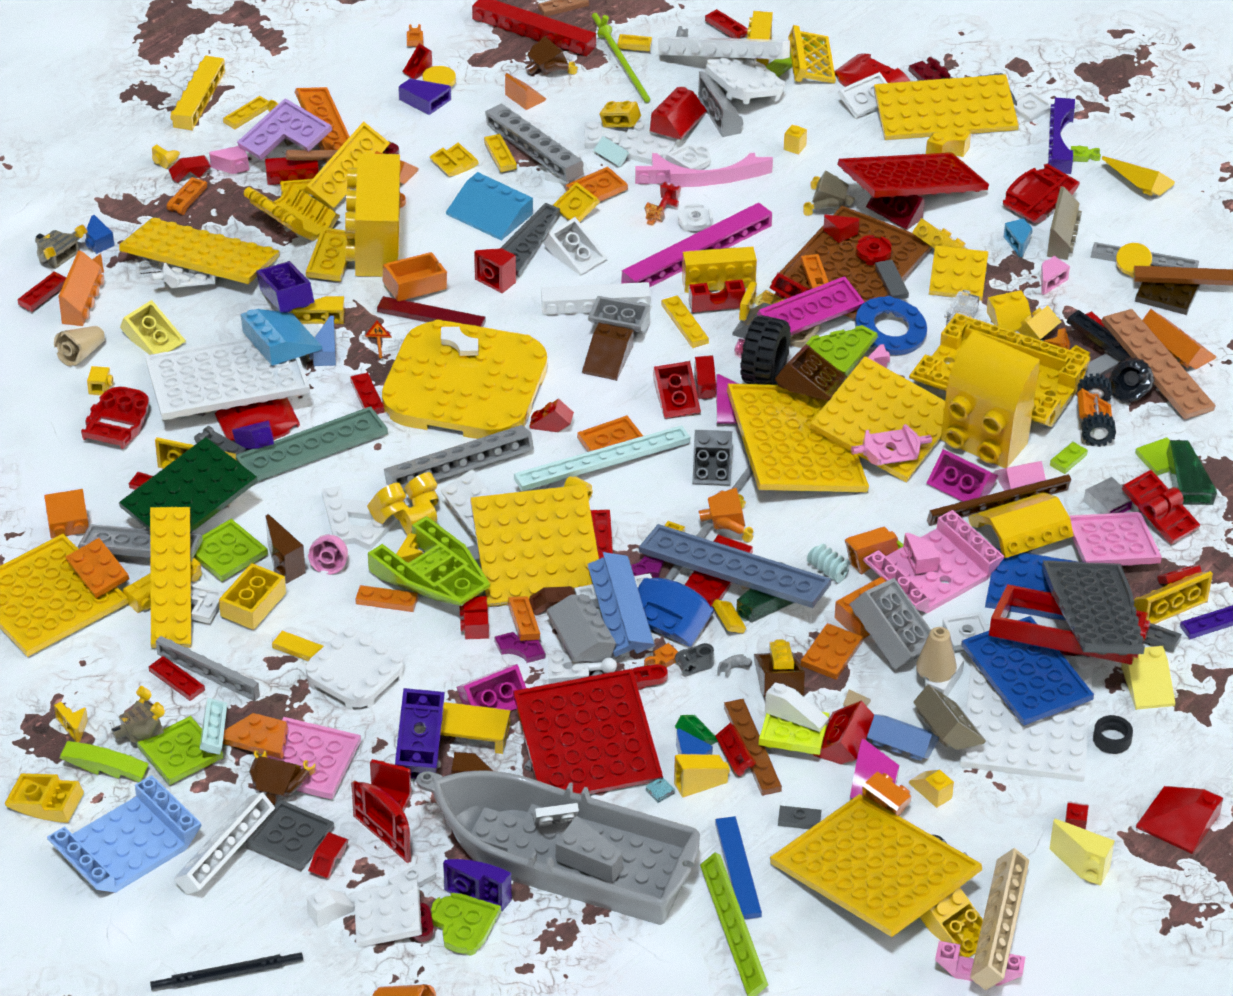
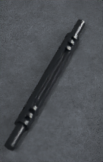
M302 952L284 956L277 954L218 967L174 974L170 978L150 981L151 990L171 986L177 988L280 968L284 964L303 961Z

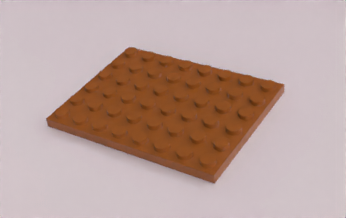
M841 206L833 215L860 218L858 234L838 243L823 231L822 226L779 273L810 288L801 264V256L819 254L828 281L831 282L845 276L863 301L866 302L873 298L889 295L875 269V265H867L866 261L857 256L856 246L860 238L867 235H875L874 238L880 239V236L888 239L892 245L891 258L888 260H893L903 281L933 247L909 231ZM858 309L844 314V316L855 320Z

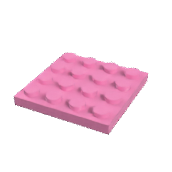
M1141 512L1070 515L1074 535L1072 539L1082 562L1118 563L1128 566L1161 563L1162 556Z
M283 717L282 720L286 721L288 725V733L285 736L286 744L283 746L284 756L282 759L268 756V758L300 765L301 769L305 760H308V767H312L315 763V773L309 775L296 791L333 799L361 742V735Z

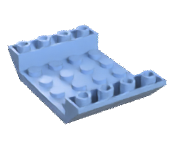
M152 775L135 784L136 797L72 834L64 826L47 836V840L96 890L115 893L186 851L202 826L201 822Z

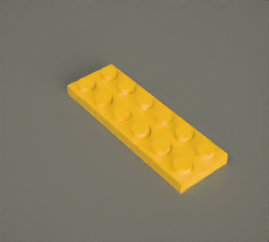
M363 121L311 180L305 190L322 204L333 210L345 197L346 190H351L347 189V168H357L358 154H375L376 151L383 153L390 142Z

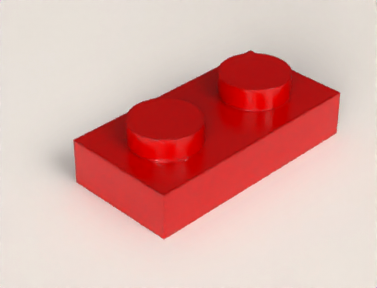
M1190 565L1159 575L1157 578L1159 584L1168 585L1202 571L1200 565Z

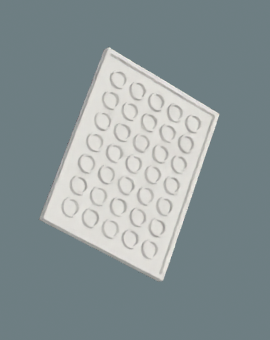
M248 338L145 356L162 420H171L181 416H192L203 412L209 413L214 410L247 406L258 402L264 403L269 400L302 396L310 393V386L299 357L271 366Z
M1063 655L1091 690L1094 658ZM972 661L966 715L985 738L986 742L982 745L963 748L960 767L1084 782L1091 701L1023 726Z

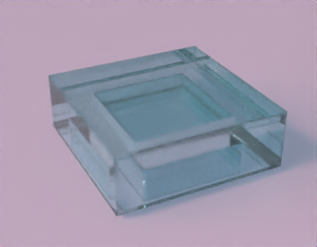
M664 778L657 779L646 785V792L657 803L675 794V789Z

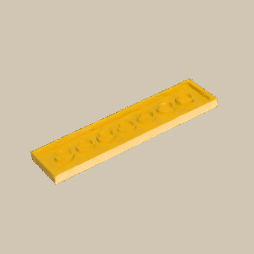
M150 507L151 648H157L156 640L160 636L168 640L170 639L183 647L191 648L190 507Z

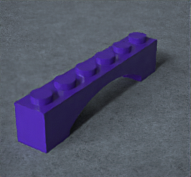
M1055 97L1054 104L1050 106L1048 164L1065 174H1071L1073 150H1070L1065 145L1061 132L1069 122H1073L1075 99Z

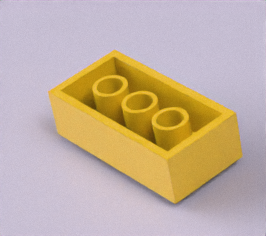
M754 246L683 252L682 283L685 293H689V284L707 283L709 291L722 290L725 281L742 279L745 288H748L750 281L756 282L757 258Z

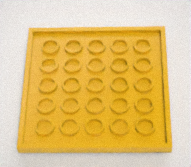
M864 356L834 393L833 397L813 419L809 428L850 451L852 446L863 444L866 430H869L870 434L902 430L903 425L906 424L920 437L931 435L932 443L921 444L917 459L876 465L907 483L941 439L945 400ZM886 447V448L889 449L890 451H894L893 448H891V447ZM858 453V454H857L858 456H860V457L864 458L865 460L869 461V459L867 458V456L864 455L863 453Z
M586 484L470 497L480 566L490 583V587L484 590L485 596H487V607L508 605V597L528 596L529 599L530 596L544 587L572 586L577 588L593 584L587 564L598 560L599 557Z
M64 534L0 566V629L27 657L129 604L128 597L118 587L113 588L98 598L92 595L66 561L65 556L78 550V547Z

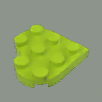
M450 893V896L441 899L438 897L433 902L431 908L433 925L443 929L444 947L456 953H463L469 956L474 955L485 943L501 913V906L459 893Z

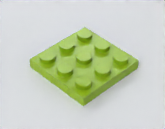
M231 518L202 535L203 541L194 558L220 581H224L251 563L266 556L268 548Z
M191 716L164 728V733L137 742L139 750L169 785L223 759L222 751L219 755L207 753L200 749L202 728Z

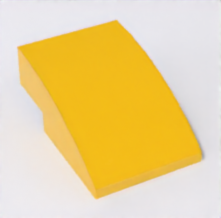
M21 773L4 804L28 816L68 823L84 791L79 781L60 780L57 774Z

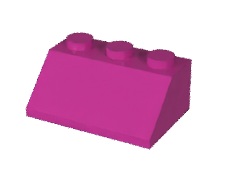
M942 449L927 484L961 501H967L988 495L998 475Z
M514 664L459 685L456 688L464 705L511 711L516 709L513 691L525 689L526 685L518 664Z

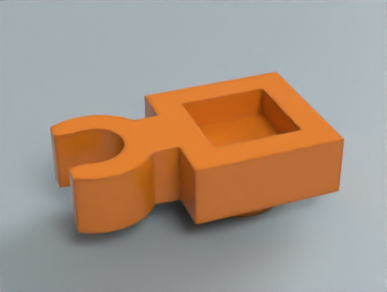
M409 24L407 46L417 47L419 43L423 45L421 25L418 24L417 28H412V24Z
M667 643L653 651V656L645 658L644 666L660 664L667 668L676 663L674 658L678 651Z

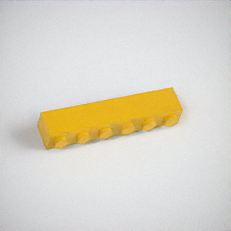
M205 55L203 60L199 62L198 69L193 73V78L188 82L186 90L182 92L181 99L177 101L175 109L171 112L170 119L173 121V128L193 131L225 73L224 58Z

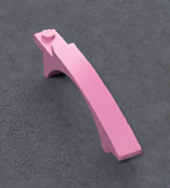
M652 153V166H635V184H663L667 182V184L672 183L676 187L678 185L681 187H701L732 183L772 173L773 157H756L755 153H749L744 159L731 166L712 170H696L675 165L662 158L658 153Z

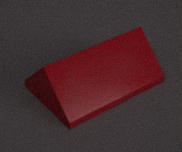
M918 195L873 198L871 196L866 208L908 230L923 218L925 199Z

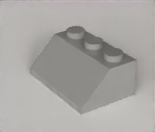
M597 296L588 316V321L593 324L603 323L645 333L650 323V305Z

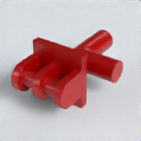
M667 182L660 185L662 200L656 209L658 214L663 213L666 205L678 207V196L681 186L678 185L676 187L672 183L670 185L667 184Z

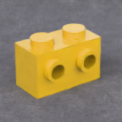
M609 101L605 104L599 115L603 127H634L641 117V112L637 101Z
M1048 305L1043 309L1039 307L1032 313V318L1028 316L1021 322L1023 326L1018 329V332L1040 340L1060 324L1061 321Z

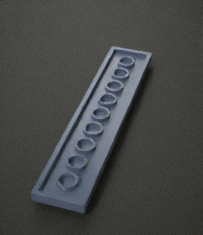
M660 524L656 525L639 546V553L810 608H814L831 585L830 578Z

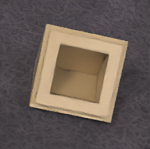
M849 689L843 706L846 707L861 700L868 706L871 699Z

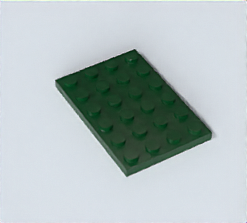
M205 437L119 502V506L149 531L150 507H190L191 534L256 484L258 478Z

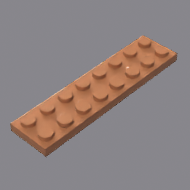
M1133 309L1102 318L1101 322L1132 358L1137 357L1149 364L1154 374V384L1184 419L1214 411L1216 405Z

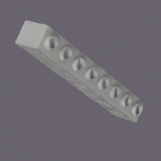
M501 103L485 111L487 126L501 134L505 139L564 181L569 182L584 174V163L580 157L574 155L570 150H567L510 108Z
M520 425L384 468L386 484L388 486L393 483H400L404 490V487L410 480L426 472H431L434 479L439 480L533 450L532 434L527 428Z

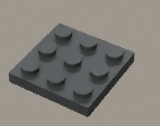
M279 800L274 806L275 809L246 840V847L301 870L328 832L333 830L334 822Z

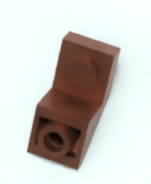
M572 586L542 588L529 597L533 613L537 616L566 597L575 595L574 588Z

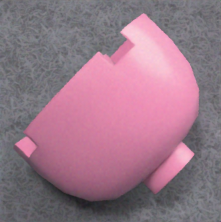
M326 534L318 537L312 543L308 559L316 571H328L327 574L331 575L343 569L348 559V549L341 538Z

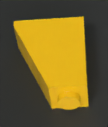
M675 755L674 785L682 798L728 783L730 768L720 755Z

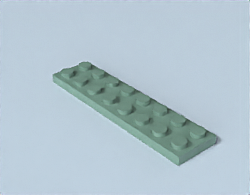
M370 406L276 440L272 445L237 454L236 461L256 475L258 481L386 435L388 434V428Z

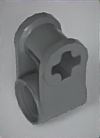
M702 643L698 646L680 650L676 653L674 659L676 663L680 664L682 674L690 676L694 673L711 669L714 666V648L711 644Z

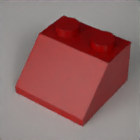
M502 248L474 251L475 280L502 294L516 283V255Z

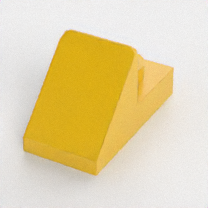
M409 533L396 553L407 563L423 554V551L418 550L417 534Z
M62 702L55 704L54 709L57 721L75 742H80L88 722L86 707L72 712Z

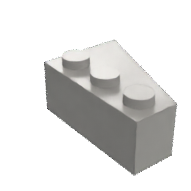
M575 816L555 844L557 862L612 884L623 870L622 851L578 816Z

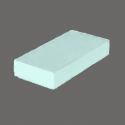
M602 136L594 148L596 153L621 167L629 155L627 150Z

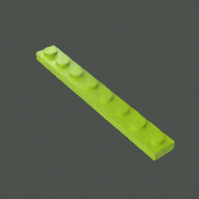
M714 852L700 866L748 996H756L769 985L721 855Z

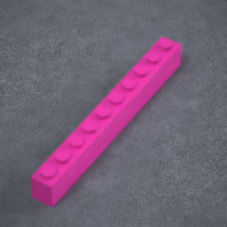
M758 202L623 269L621 284L649 282L650 288L682 272L683 252L729 248L771 227L772 212Z

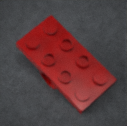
M1152 470L1123 485L1122 490L1171 545L1199 529L1200 523L1182 504L1183 495L1176 487L1168 489Z

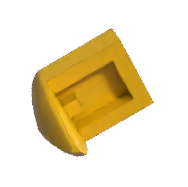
M157 144L152 147L153 161L165 169L173 165L180 155V152L177 150L167 151Z

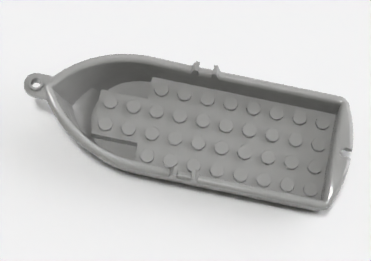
M427 771L420 773L416 778L417 786L420 789L433 793L454 836L473 861L491 864L511 872V881L654 924L662 925L665 923L682 885L688 878L691 867L694 866L697 859L700 833L697 829L591 798L587 787H584L582 795L573 792V783H569L567 789L564 790L528 777L498 771H468L444 777ZM578 803L579 812L577 816L622 851L623 870L613 884L557 862L555 844L571 822L560 823V820L552 821L551 825L539 826V823L534 824L533 820L535 809Z

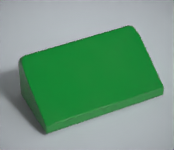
M680 715L675 725L677 730L679 728L710 745L718 742L716 736L696 715Z

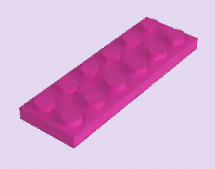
M844 276L762 308L758 311L757 315L786 320L791 328V335H794L857 310L865 302Z

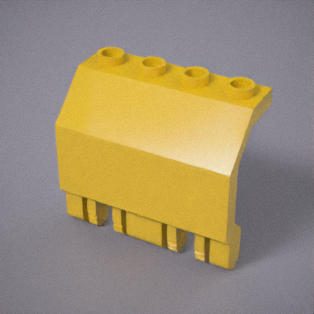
M288 183L281 197L274 202L251 187H247L243 193L250 200L251 204L298 235L312 241L319 238L322 227L332 229L340 216L291 183Z
M1047 493L1036 494L968 517L972 527L992 526L999 538L1001 553L1004 555V558L1074 536L1070 516L1060 499Z

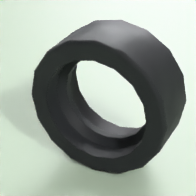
M1116 715L1103 716L1097 720L1093 732V741L1096 747L1101 751L1111 754L1123 753L1130 747L1133 737V727L1130 722ZM1109 729L1116 730L1125 737L1110 739L1101 732Z

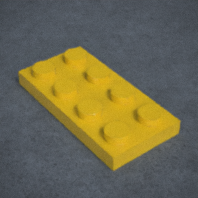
M322 227L306 269V277L341 282L348 261H345L346 240L355 239H346L345 230Z

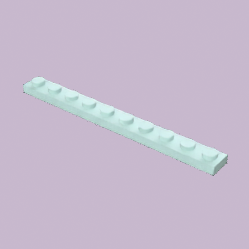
M680 425L514 473L513 479L521 491L567 479L570 476H577L690 443L691 437L684 427Z

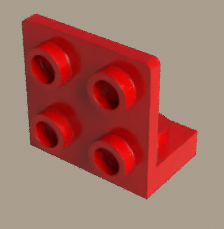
M371 759V784L386 791L405 811L412 797L411 770L403 766Z

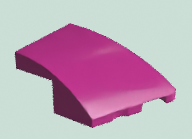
M716 374L717 423L737 424L727 393V385L739 383Z
M865 739L861 740L850 798H854L858 794L863 795L862 785L877 771L881 774H888L893 779V783H897L900 765Z

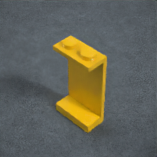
M444 702L440 735L495 742V753L503 754L511 725L510 710Z

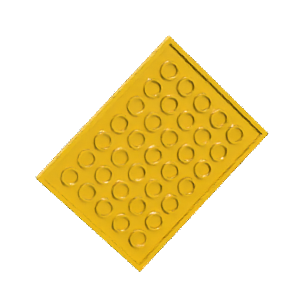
M727 385V393L758 490L868 492L869 484L859 456L852 454L850 450L809 428L813 419L828 402L827 400L790 392L779 385Z
M861 794L855 796L770 857V863L891 937L982 871V864Z

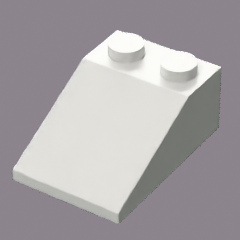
M576 217L550 232L543 242L555 258L580 276L608 258Z

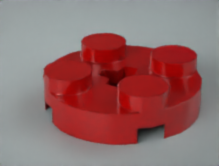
M867 235L860 238L856 246L857 256L866 261L867 265H875V262L890 259L892 245L888 239L880 236V239L874 238L875 235Z

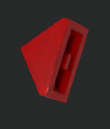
M419 43L402 72L415 80L421 77L426 69L433 67L432 51Z
M824 214L823 231L840 243L858 234L860 218Z

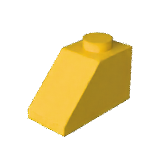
M940 769L924 771L909 780V784L936 808L952 799L954 781Z

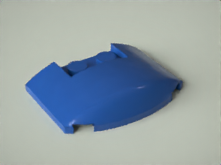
M644 578L638 587L650 629L692 647L714 612L712 606L710 607L707 600L690 587L670 579Z

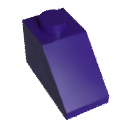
M269 420L232 430L235 443L244 448L257 449L274 444Z

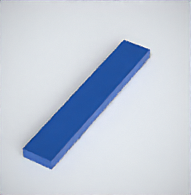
M736 816L715 819L717 834L729 879L744 919L762 917L761 907Z

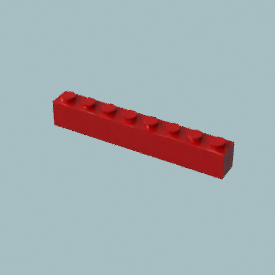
M477 0L472 5V19L537 41L546 36L557 47L586 57L596 47L595 32L497 0Z

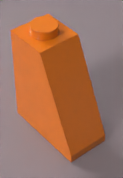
M884 526L846 538L845 544L850 564L862 575L871 569L864 562V558L878 550L885 556L898 550V537L893 531L890 532Z

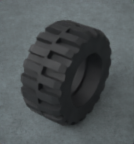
M759 315L752 320L743 343L740 363V375H742L741 378L746 384L778 385L774 379L787 364L791 343V328L786 320Z

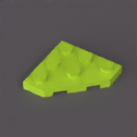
M861 325L848 331L843 329L830 332V335L812 336L806 344L847 376L878 338V334Z

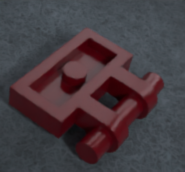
M932 57L927 58V64L924 61L909 65L908 71L919 81L936 80L943 77L949 79L951 77L948 69L941 66L940 62Z

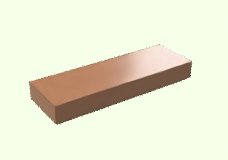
M550 0L539 3L538 9L543 16L547 17L589 6V0Z

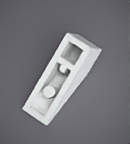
M775 682L766 692L765 713L818 732L829 722V718L793 688Z

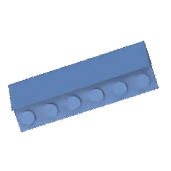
M603 552V558L587 565L604 623L616 642L613 654L616 657L633 649L636 653H640L654 647L655 644L628 556Z

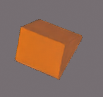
M506 73L505 95L525 110L547 99L525 82Z

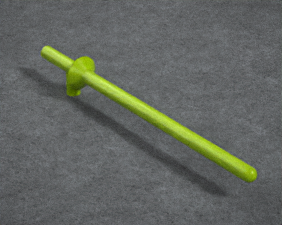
M593 13L592 18L599 28L597 36L606 39L643 100L649 103L651 100L611 36L612 27L607 25L609 17L603 15L601 20L597 13Z

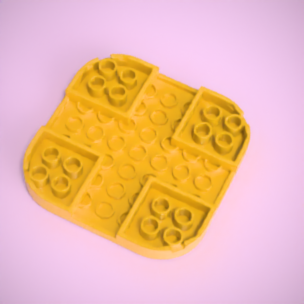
M439 319L421 324L411 329L404 338L383 385L382 403L384 412L390 415L392 421L406 427L427 430L429 425L463 431V437L474 439L486 437L520 425L525 426L531 414L532 403L539 385L542 386L547 373V352L538 340L528 334ZM441 327H459L464 335L478 338V355L460 356L454 347L442 345Z

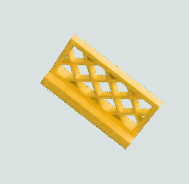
M793 25L788 35V40H790V54L795 81L801 82L803 78L834 84L836 77L829 37L800 31V26ZM815 54V55H816L818 58H820V59L817 60V59H816L815 57H813L812 55ZM808 58V59H809L810 61H812L813 63L810 64V63H809L807 60H805V59ZM821 62H825L828 66L826 67ZM817 65L821 70L819 71L814 66Z

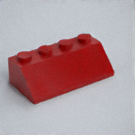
M677 87L651 113L650 131L681 140L707 113V110L692 90H688L686 87Z

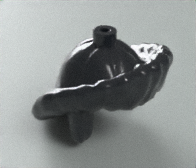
M1129 357L1118 362L1109 377L1112 396L1122 402H1133L1149 392L1155 382L1154 374L1149 364L1137 357Z

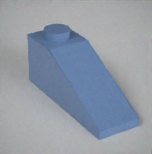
M330 316L315 336V339L321 344L322 350L309 354V358L313 359L314 366L336 365L334 316Z

